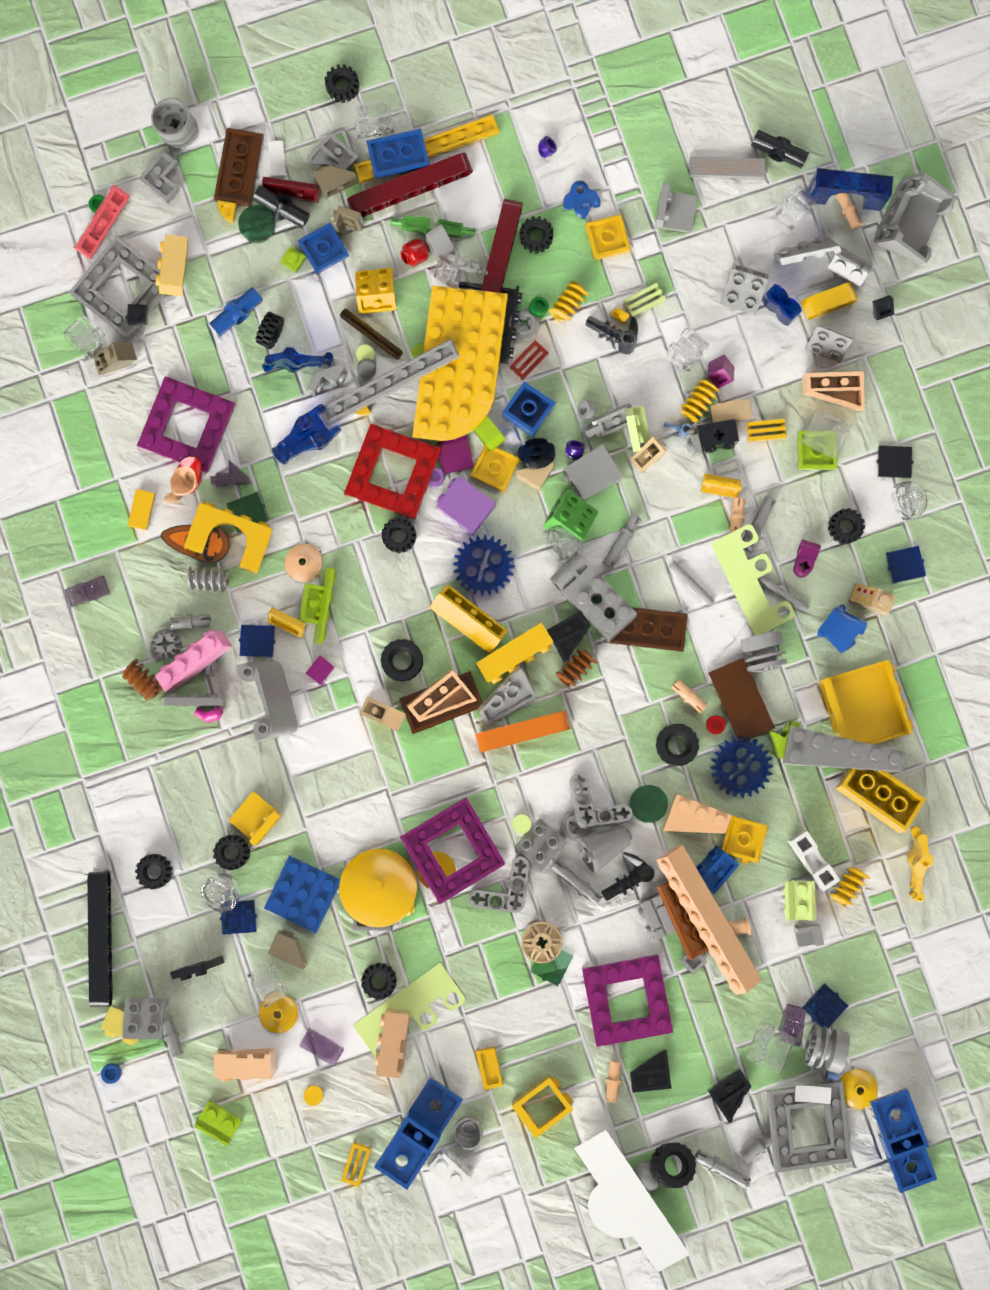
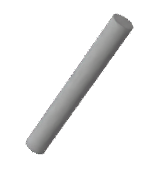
M675 561L669 565L709 606L715 601Z
M765 576L759 577L758 582L802 611L806 612L809 606Z

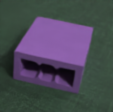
M459 476L457 479L453 478L448 484L449 490L445 495L442 493L438 497L436 508L473 536L496 507V503Z

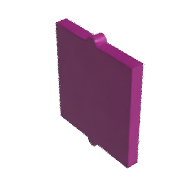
M467 435L453 440L436 442L437 447L442 449L440 460L444 475L453 472L460 473L462 470L474 468Z

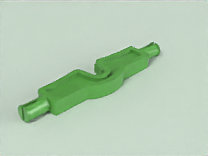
M403 216V219L391 217V226H400L403 231L421 233L426 237V234L433 230L429 227L430 219L428 217ZM439 219L436 227L442 224L448 237L462 238V235L474 236L475 228L464 227L463 223Z

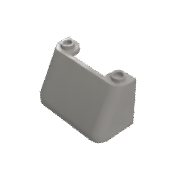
M927 173L904 178L896 188L876 232L874 242L878 246L915 263L926 264L931 258L932 249L926 246L939 215L949 213L953 209L957 196Z
M275 660L236 665L239 677L246 682L255 681L259 688L266 718L254 724L253 731L256 741L266 742L293 734L297 730L298 722L282 665Z

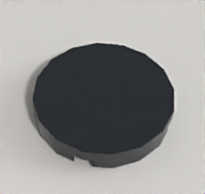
M534 438L526 441L525 445L520 446L517 454L520 464L524 467L539 469L553 462L556 451L554 444L547 442V439Z

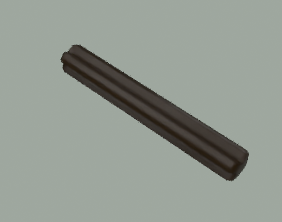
M347 308L342 310L340 317L396 360L401 358L403 351Z

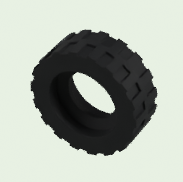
M396 639L384 647L380 662L382 669L388 677L395 681L404 682L410 681L420 673L423 666V655L414 642L407 639ZM399 651H405L411 656V665L405 670H399L393 665V656Z
M684 724L669 725L660 731L656 739L657 754L668 765H686L692 762L698 754L699 738H697V734L692 728ZM676 735L682 736L687 742L686 750L679 755L673 754L668 748L670 738Z
M677 1142L667 1143L655 1149L656 1151L652 1154V1160H650V1169L658 1184L663 1185L665 1188H683V1186H687L693 1180V1176L696 1173L695 1157L686 1145ZM671 1155L677 1156L682 1163L680 1173L675 1176L668 1174L665 1169V1161Z

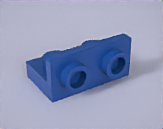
M715 846L708 852L705 859L696 866V869L708 889L715 894L739 864L725 851Z

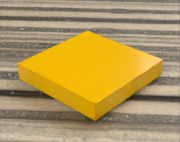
M621 214L585 223L594 261L631 251Z
M485 444L470 477L505 493L519 463V459L517 456L497 447L490 452Z
M731 816L722 850L728 855L759 863L769 826Z

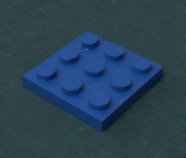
M289 855L264 909L311 932L317 933L339 888L340 879Z

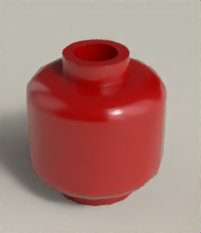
M416 238L405 243L400 254L405 264L415 267L428 259L430 249L426 242Z

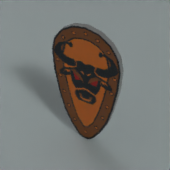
M192 524L170 527L161 532V539L170 548L205 563H216L222 560L230 548L226 532L219 527H215L209 534L202 554L184 548Z

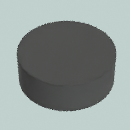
M364 358L359 361L357 372L362 378H371L376 373V364L373 360Z

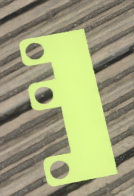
M748 524L710 544L756 636L793 619L795 613L789 601H783L770 607L757 578L769 573L772 570V565L766 554H760L748 561L743 549L758 541V535L754 527ZM744 530L752 531L753 539L750 542H744L741 539V533ZM764 559L767 562V568L764 571H758L755 568L757 560ZM781 606L789 608L790 614L787 618L778 616V609Z
M439 963L353 1026L376 1058L379 1033L382 1034L383 1026H380L381 1016L385 1014L387 1009L409 1011L410 1017L415 1019L422 1030H427L438 1022L437 1015L429 1005L431 1002L440 997L446 1007L453 1011L465 1002V997L443 965ZM452 992L457 993L460 997L456 1005H451L447 1001V996ZM424 1012H429L432 1015V1022L428 1025L422 1024L420 1021V1015Z

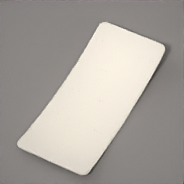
M283 141L268 142L271 176L286 175Z
M796 1085L795 1101L830 1104L831 1088Z

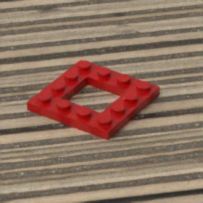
M370 423L344 495L416 520L442 449ZM382 449L416 461L404 495L369 483Z

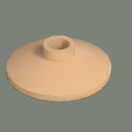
M296 545L288 551L285 557V569L289 576L297 581H311L322 570V556L311 545ZM301 559H306L305 565H300Z

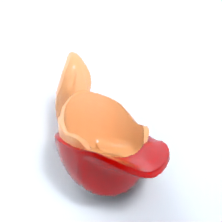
M188 456L177 466L170 480L171 493L166 494L163 500L164 503L178 502L183 495L196 491L203 479L199 458Z

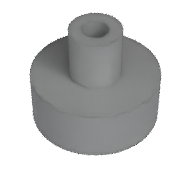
M582 400L579 402L577 407L579 418L591 419L597 413V407L594 406L592 401Z

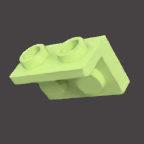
M643 405L625 409L633 452L641 451L640 444L650 440Z
M785 881L783 892L785 895L784 914L786 915V920H816L815 881Z

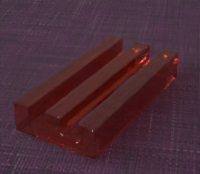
M534 340L509 366V369L514 371L523 381L547 357L549 352ZM536 346L538 349L517 369L516 366ZM542 352L543 354L522 374L521 372Z

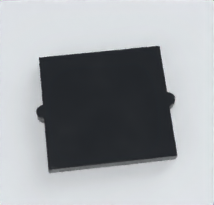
M878 446V460H876L878 464V477L912 478V464L914 463L912 460V447Z

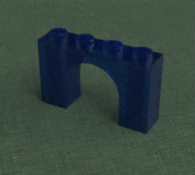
M817 168L808 185L807 203L825 205L832 195L852 193L863 196L862 209L881 211L892 195L894 176Z

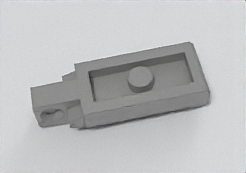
M627 403L591 421L592 424L583 428L587 438L594 435L604 437L628 426L625 409L631 408V404Z

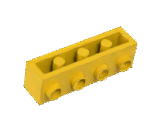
M448 584L438 594L430 609L489 654L497 648L508 632L505 627Z
M541 622L481 659L476 665L487 683L492 682L494 685L503 679L502 675L506 672L511 674L519 664L523 662L528 664L533 661L535 654L540 651L544 654L552 649L551 644H553V640Z

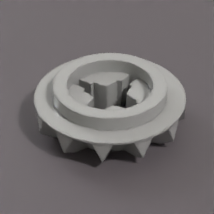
M520 309L518 310L520 311L519 320L522 322L528 320L529 328L524 327L520 330L521 323L519 320L514 322V329H517L516 337L530 339L539 329V319L530 310ZM512 316L509 321V327L511 326Z
M160 630L151 638L150 647L153 654L160 659H172L181 650V638L173 630ZM165 638L168 642L174 643L167 646V652L163 646H158V644L164 642Z
M575 810L567 813L562 820L563 833L570 840L576 841L577 838L589 835L592 832V828L578 829L574 834V827L569 822H577ZM584 812L585 815L582 818V821L585 820L586 824H588L590 818H587L586 813Z

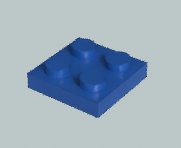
M331 223L298 240L300 247L316 274L349 257L346 248Z

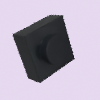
M891 295L872 301L873 314L876 320L895 315L894 302Z
M128 304V325H148V306Z

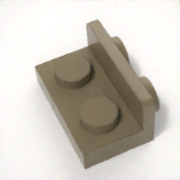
M338 206L337 211L334 210L331 222H333V227L337 234L341 235L344 225L351 231H356V229L362 231L364 222L360 212Z

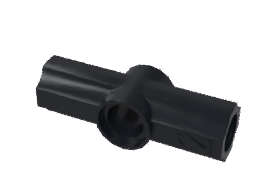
M761 130L757 131L751 144L752 147L767 153L772 160L777 162L785 161L801 169L809 152L792 145L787 138L781 136L774 137Z
M261 185L254 193L253 201L271 210V215L278 220L286 219L302 229L306 225L310 213L292 204L289 196L285 194L277 195Z

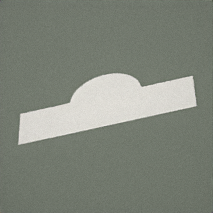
M606 1130L574 1148L598 1183L588 1200L590 1217L598 1229L615 1238L633 1236L657 1272L690 1255Z

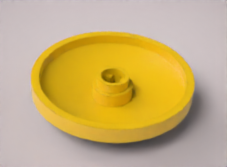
M371 849L355 856L345 867L339 885L340 898L345 910L356 921L370 927H386L403 919L412 909L418 889L416 875L408 861L398 853L387 849Z

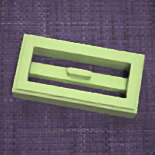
M655 283L625 299L624 304L631 317H636L664 302L666 298L662 295L658 284ZM653 290L656 291V292H654V293H652V294L646 296L645 298H643V299H641V300H639V301H637V302H635V303H633V304H631V305L629 304V303H631V302L637 300L638 298H640V297H642V296H644V295H646V294L652 292ZM656 296L659 297V299L643 306L642 308L636 311L632 310L635 307L651 300Z

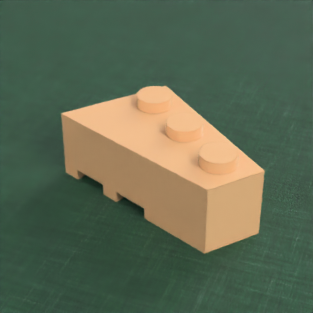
M864 371L803 374L802 394L856 411H863Z
M451 669L406 706L417 720L421 722L477 700Z
M674 794L661 830L725 834L732 815Z
M387 1009L385 1014H382L380 1026H383L382 1034L379 1033L378 1038L380 1052L376 1055L375 1065H378L376 1076L400 1079L404 1065L410 1018L409 1011Z
M276 1048L217 1051L214 1054L215 1078H220L221 1081H230L232 1079H271L277 1072Z

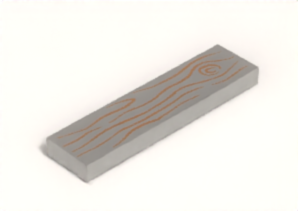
M690 157L689 177L764 179L765 159Z

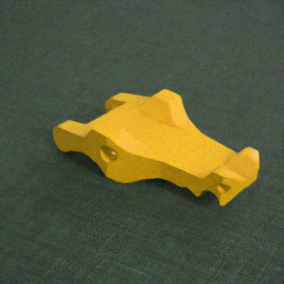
M912 826L910 832L913 836L914 844L907 854V861L912 871L909 885L913 891L909 895L913 900L921 902L925 900V896L921 892L924 874L927 868L933 865L934 857L929 853L928 837L921 833V829L918 826Z

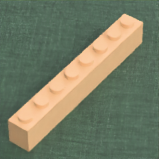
M684 846L671 848L656 859L660 870L668 879L670 887L678 896L680 904L688 913L690 921L698 930L700 938L708 947L710 955L718 964L719 970L728 981L730 989L735 995L748 993L762 981L761 977Z

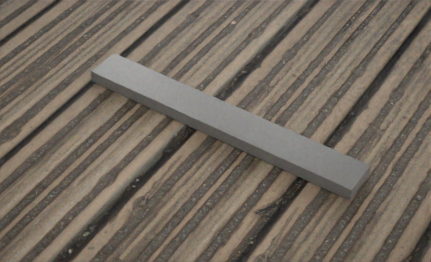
M449 339L319 408L326 426L344 419L460 358L453 340Z

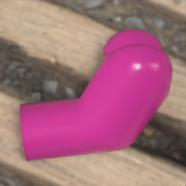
M198 706L194 715L211 723L222 717L223 709L216 706L214 709L206 711Z

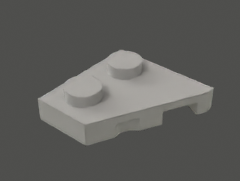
M332 132L306 157L310 163L326 167L332 165L345 170H349L359 160L358 156Z

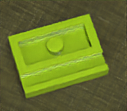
M209 1100L194 1127L228 1146L243 1119Z

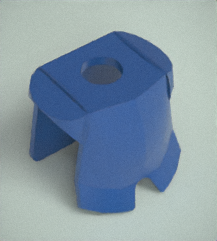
M841 604L834 608L828 618L818 628L817 636L826 637L840 653H843L856 644L854 639L858 634H864L867 622L849 614L845 605Z

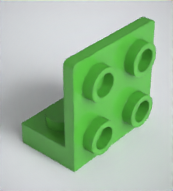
M568 489L557 499L543 526L549 530L554 525H561L578 539L583 540L598 511Z

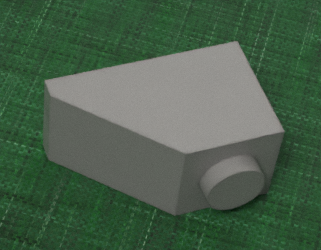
M442 224L426 234V242L430 252L439 265L450 262L454 258L455 248Z

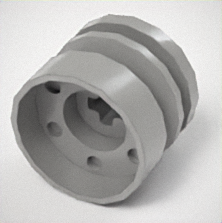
M166 98L155 105L151 114V123L163 142L169 147L176 149L185 148L192 144L197 137L198 124L186 104L180 99Z
M781 631L740 640L743 652H752L753 654L752 657L745 659V663L753 661L755 665L747 667L748 672L760 673L770 671L788 663L787 658L780 660L777 658V656L786 654L785 651H776L775 647L783 644Z
M814 1024L810 1029L805 1044V1064L820 1068L824 1062L827 1071L840 1074L844 1069L849 1053V1034L834 1029L830 1035L828 1027L824 1026L821 1029L820 1025Z

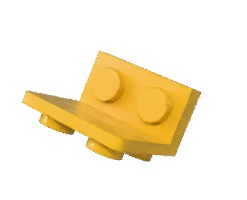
M392 268L355 272L359 314L396 310Z
M252 792L229 819V822L250 839V843L258 846L283 815L256 792Z

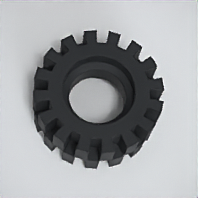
M338 64L336 69L331 67V72L327 71L325 86L331 99L335 98L336 102L341 100V103H345V99L349 102L351 101L350 97L354 99L356 97L355 93L358 94L359 81L355 70L352 71V67L349 66L347 68L343 64V67L340 68V64ZM346 78L349 81V85L345 89H338L335 86L336 80Z
M532 216L530 220L527 218L520 228L521 245H524L525 250L529 249L530 253L532 251H535V254H538L539 251L541 253L545 252V249H548L553 241V227H551V223H547L546 218L542 220L541 216H538V218ZM536 228L542 230L543 238L540 241H533L529 237L531 230Z
M270 311L267 312L261 321V325L258 327L259 330L256 333L255 342L268 349H272L283 330L284 318Z
M844 508L836 512L828 523L830 524L828 531L830 530V536L834 537L833 540L839 541L840 544H849L858 540L863 535V530L865 529V525H863L865 520L861 518V513L857 514V510L854 509L852 511L851 508ZM848 519L853 523V531L851 533L841 531L840 522L842 520Z
M396 517L393 520H388L387 524L385 523L381 537L384 545L391 552L405 553L415 544L416 531L410 521ZM398 528L406 532L405 540L400 543L392 539V532Z
M227 835L216 842L213 849V858L216 859V864H219L222 869H239L247 863L246 861L250 857L249 845L245 842L244 838L238 835ZM228 845H234L239 850V855L235 860L227 859L224 854L225 848Z
M150 854L139 860L140 862L136 865L135 873H137L136 880L140 881V885H143L146 889L154 890L164 887L166 883H169L170 877L173 875L171 873L173 866H170L171 862L167 860V857L161 856V854ZM151 864H157L161 868V875L157 879H152L147 874V869Z
M385 963L372 964L363 973L361 987L364 989L363 992L369 995L368 997L375 998L374 1000L385 999L391 995L396 987V973L392 970L391 966H387ZM375 974L384 975L387 980L385 987L381 989L375 988L372 985V977Z

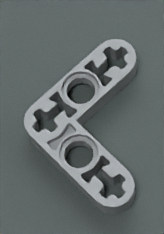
M577 772L570 778V789L576 821L581 828L588 829L624 824L632 818V809L627 805L594 808L588 777L582 772ZM577 777H579V780H583V783L580 785L581 791L578 793L576 791L580 789L579 784L575 783ZM578 796H585L587 804H579ZM587 808H589V810H587V811L585 812V813H586V817H587V818H590V820L588 821V824H586V821H585V820L582 821V818H583L584 815H585V814H584V809H587ZM622 810L624 813H627L624 819L623 816H616L614 818V814H619ZM600 813H608L609 821H602Z
M518 856L513 860L508 893L475 889L469 894V903L476 908L512 913L520 912L525 903L529 873L528 859ZM520 859L526 864V867L522 868L521 873H525V877L520 875L513 876L514 872L518 873V867L515 866V863H519ZM515 879L523 881L524 886L522 889L516 890L513 888L512 883ZM511 891L523 893L522 897L518 895V902L521 903V906H517V909H513V905H510V901H514L515 895H511ZM476 893H480V897L486 898L485 894H490L488 906L484 905L485 901L481 900L476 904L475 900L471 897L475 896ZM495 895L500 896L502 899L501 905L497 907L491 904V898Z

